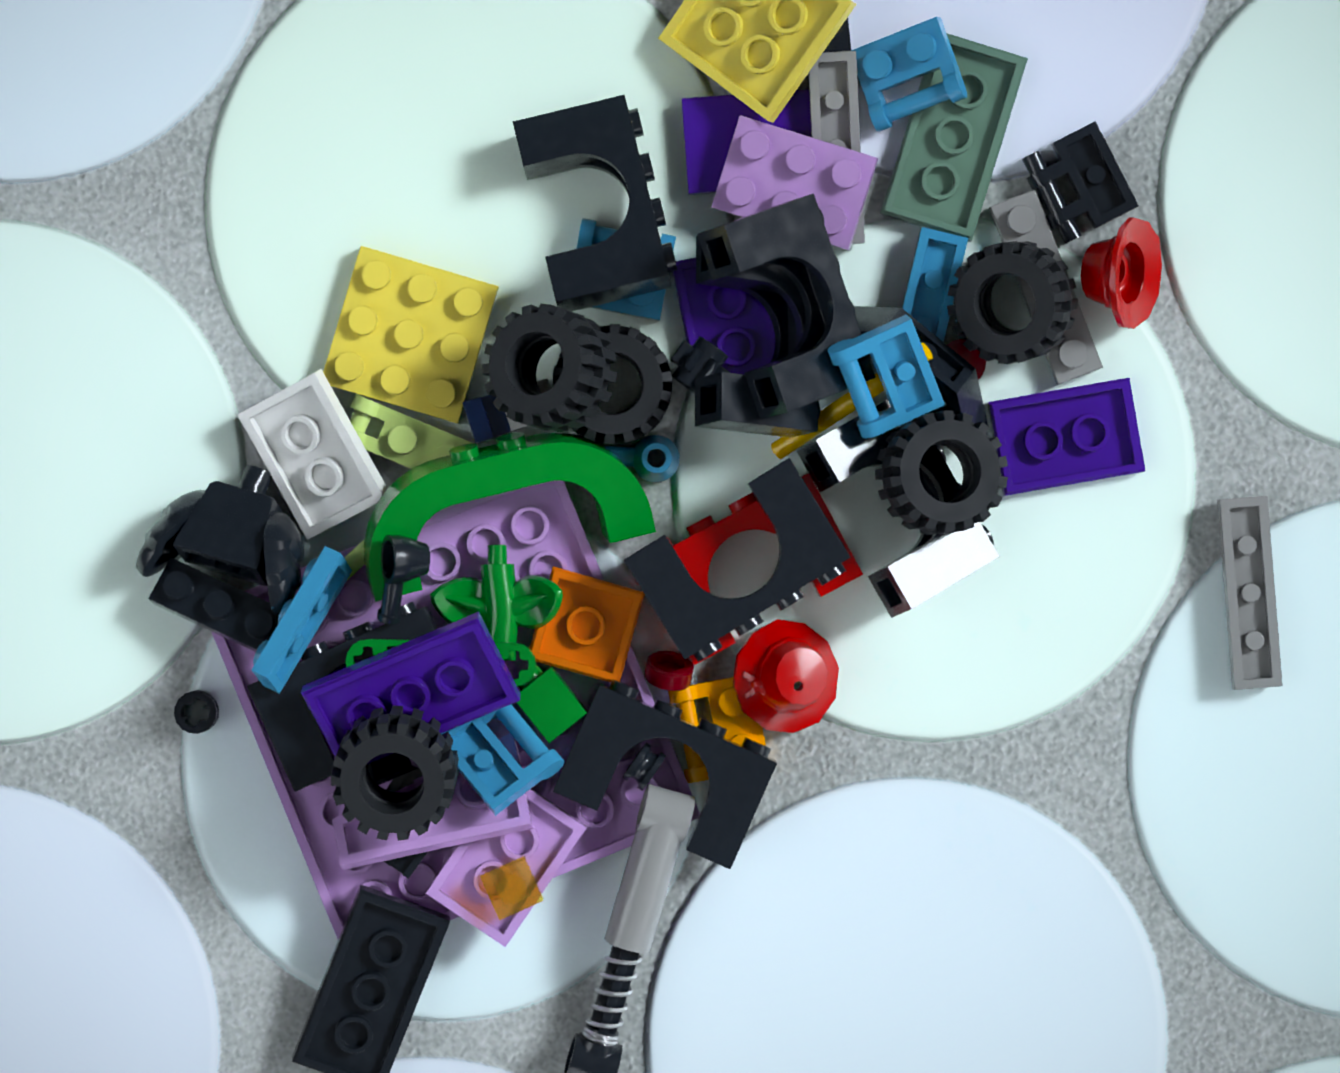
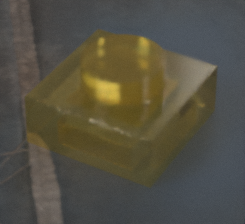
M525 855L480 875L499 920L544 901L543 894Z

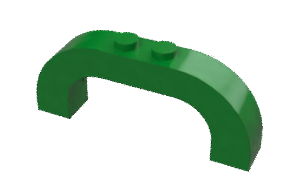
M514 432L496 438L497 444L478 448L477 444L456 446L449 450V456L427 461L403 474L385 491L378 501L368 522L364 541V562L369 587L375 602L381 601L385 581L381 570V547L386 535H402L417 540L425 523L435 513L452 505L545 482L568 481L584 487L592 494L596 504L601 532L609 543H614L656 532L649 501L638 480L614 453L582 436L556 432L525 437L523 432ZM420 577L405 582L402 595L423 590Z

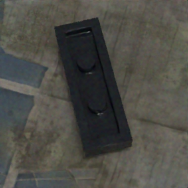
M170 557L148 598L154 605L254 652L257 651L263 641L270 639L278 626L279 615L275 616L269 602Z

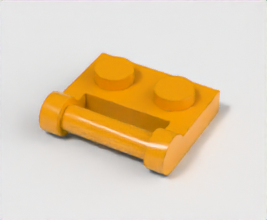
M733 677L692 684L680 691H668L670 704L675 703L676 707L683 710L681 719L698 726L694 700L708 697L713 723L727 729L724 738L742 745L746 737L766 746L763 727L741 711L733 687ZM683 743L688 766L683 771L687 783L709 780L708 772L702 759L692 748Z

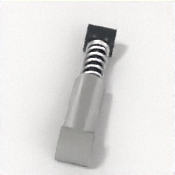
M650 784L645 789L637 816L635 836L604 937L605 941L612 946L609 956L603 957L607 964L605 971L599 973L603 977L600 987L594 989L598 995L596 1002L590 1004V1007L593 1009L591 1019L585 1020L587 1025L583 1027L584 1031L579 1034L575 1033L567 1055L564 1073H618L622 1056V1045L618 1043L620 1037L617 1029L624 1024L621 1015L629 1007L626 998L633 993L630 984L638 976L635 967L636 964L642 961L639 953H649L651 950L679 849L687 836L695 807V796Z

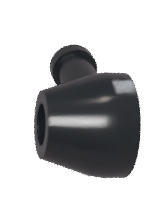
M386 535L384 537L381 547V570L385 581L381 608L378 609L377 619L385 624H398L401 622L402 612L400 607L404 583L427 574L430 568V551L426 543L402 535Z

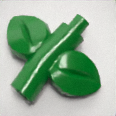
M487 545L488 564L481 565L482 580L473 577H463L448 581L430 593L431 603L440 616L449 624L479 612L494 642L517 643L518 626L538 629L549 623L556 616L562 603L563 592L556 583L545 577L528 575L515 581L514 564H507V545ZM510 651L509 658L504 661L516 660V651Z

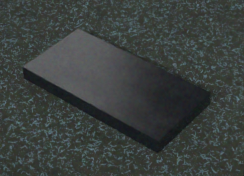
M360 884L293 1052L292 1062L323 1073H390L450 924V916Z

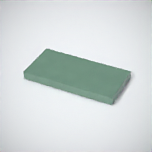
M947 33L966 87L967 98L952 103L949 99L910 115L880 214L924 228L966 237L971 242L1028 58ZM939 69L922 76L918 91L943 82L941 70Z

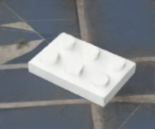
M322 369L237 414L307 540L374 506L388 489Z

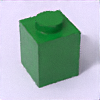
M537 665L532 678L522 686H518L521 690V697L517 704L548 743L588 712L553 666L543 672Z

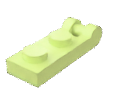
M355 394L350 406L354 409L350 422L365 449L410 469L427 461L449 456V450L456 446L474 444ZM371 417L384 421L378 439L365 434Z

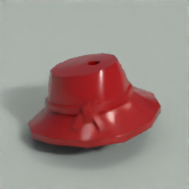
M1129 217L1119 228L1117 236L1092 243L1086 249L1082 260L1080 276L1085 296L1095 302L1104 304L1107 308H1111L1118 327L1135 329L1149 318L1159 296L1162 271L1160 239L1148 221Z
M777 619L753 631L737 653L733 687L741 711L761 727L769 731L795 733L819 723L836 699L839 666L828 641L807 624ZM799 681L800 687L794 689V684Z

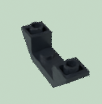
M854 306L855 317L861 335L907 314L913 321L920 342L924 343L932 353L933 358L928 362L945 402L940 411H953V414L964 412L973 416V423L983 422L988 426L975 367L904 309L899 307Z

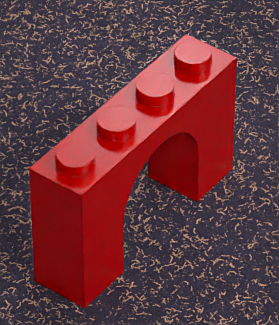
M807 473L801 476L850 555L849 559L842 562L846 569L844 573L824 585H821L817 578L811 581L818 596L822 597L862 576L863 573L810 474ZM753 493L727 505L732 514L715 523L712 516L709 515L686 527L690 537L672 545L692 579L708 593H710L708 585L709 565L714 553L725 540L747 530H763L776 535L772 524ZM731 632L718 639L723 647L703 660L735 644L736 641ZM694 655L690 656L693 665L701 662H698Z

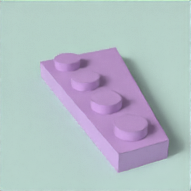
M511 733L499 738L500 742L521 766L515 738ZM460 771L458 772L452 801L449 808H445L443 818L437 824L430 822L428 831L420 836L417 835L415 830H411L407 840L398 841L397 833H389L387 840L377 839V830L370 828L367 835L357 830L360 821L356 818L350 822L343 815L332 819L340 865L343 870L533 829L526 793L495 816ZM423 776L414 779L413 784L396 792H407L417 788L423 783Z

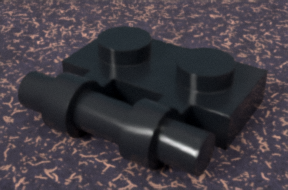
M1096 121L1051 144L1059 159L1058 162L1047 167L1039 151L1022 159L1030 174L1026 179L1031 189L1038 190L1049 212L1046 218L1052 229L1057 227L1065 244L1082 236L1074 218L1086 212L1093 228L1096 229L1139 206ZM1064 175H1067L1078 197V200L1066 205L1054 181Z

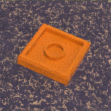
M553 566L549 580L556 583L562 589L563 599L556 616L549 623L534 631L530 649L535 655L536 662L610 683L613 679L620 682L645 596L644 592Z

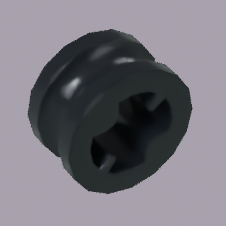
M195 690L185 693L178 699L174 707V717L182 730L188 733L199 734L208 731L216 724L219 718V706L211 694ZM197 699H201L206 703L203 709L209 708V718L200 719L197 725H193L188 722L187 719L191 715L185 716L184 708L186 705L195 704Z
M646 742L624 773L623 778L627 781L635 779L638 783L637 788L643 791L664 761L666 755L662 752L654 754L651 751V745Z

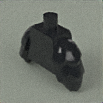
M247 465L238 486L213 481L206 490L200 489L188 492L172 501L163 510L161 519L146 533L144 545L138 554L136 569L142 576L150 577L163 570L170 557L176 560L182 557L186 563L267 586L271 609L276 616L279 615L283 605L289 599H294L295 592L301 585L300 564L305 556L301 536L295 523L288 515L282 512L274 498L265 495L272 479L271 474L262 468Z

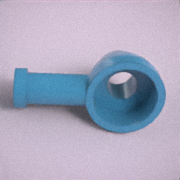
M661 435L647 436L640 440L635 448L604 446L614 453L625 466L634 467L636 473L642 479L649 482H662L674 475L679 466L680 457L676 445L670 439ZM659 449L665 454V463L661 467L655 468L648 463L647 455L651 450Z

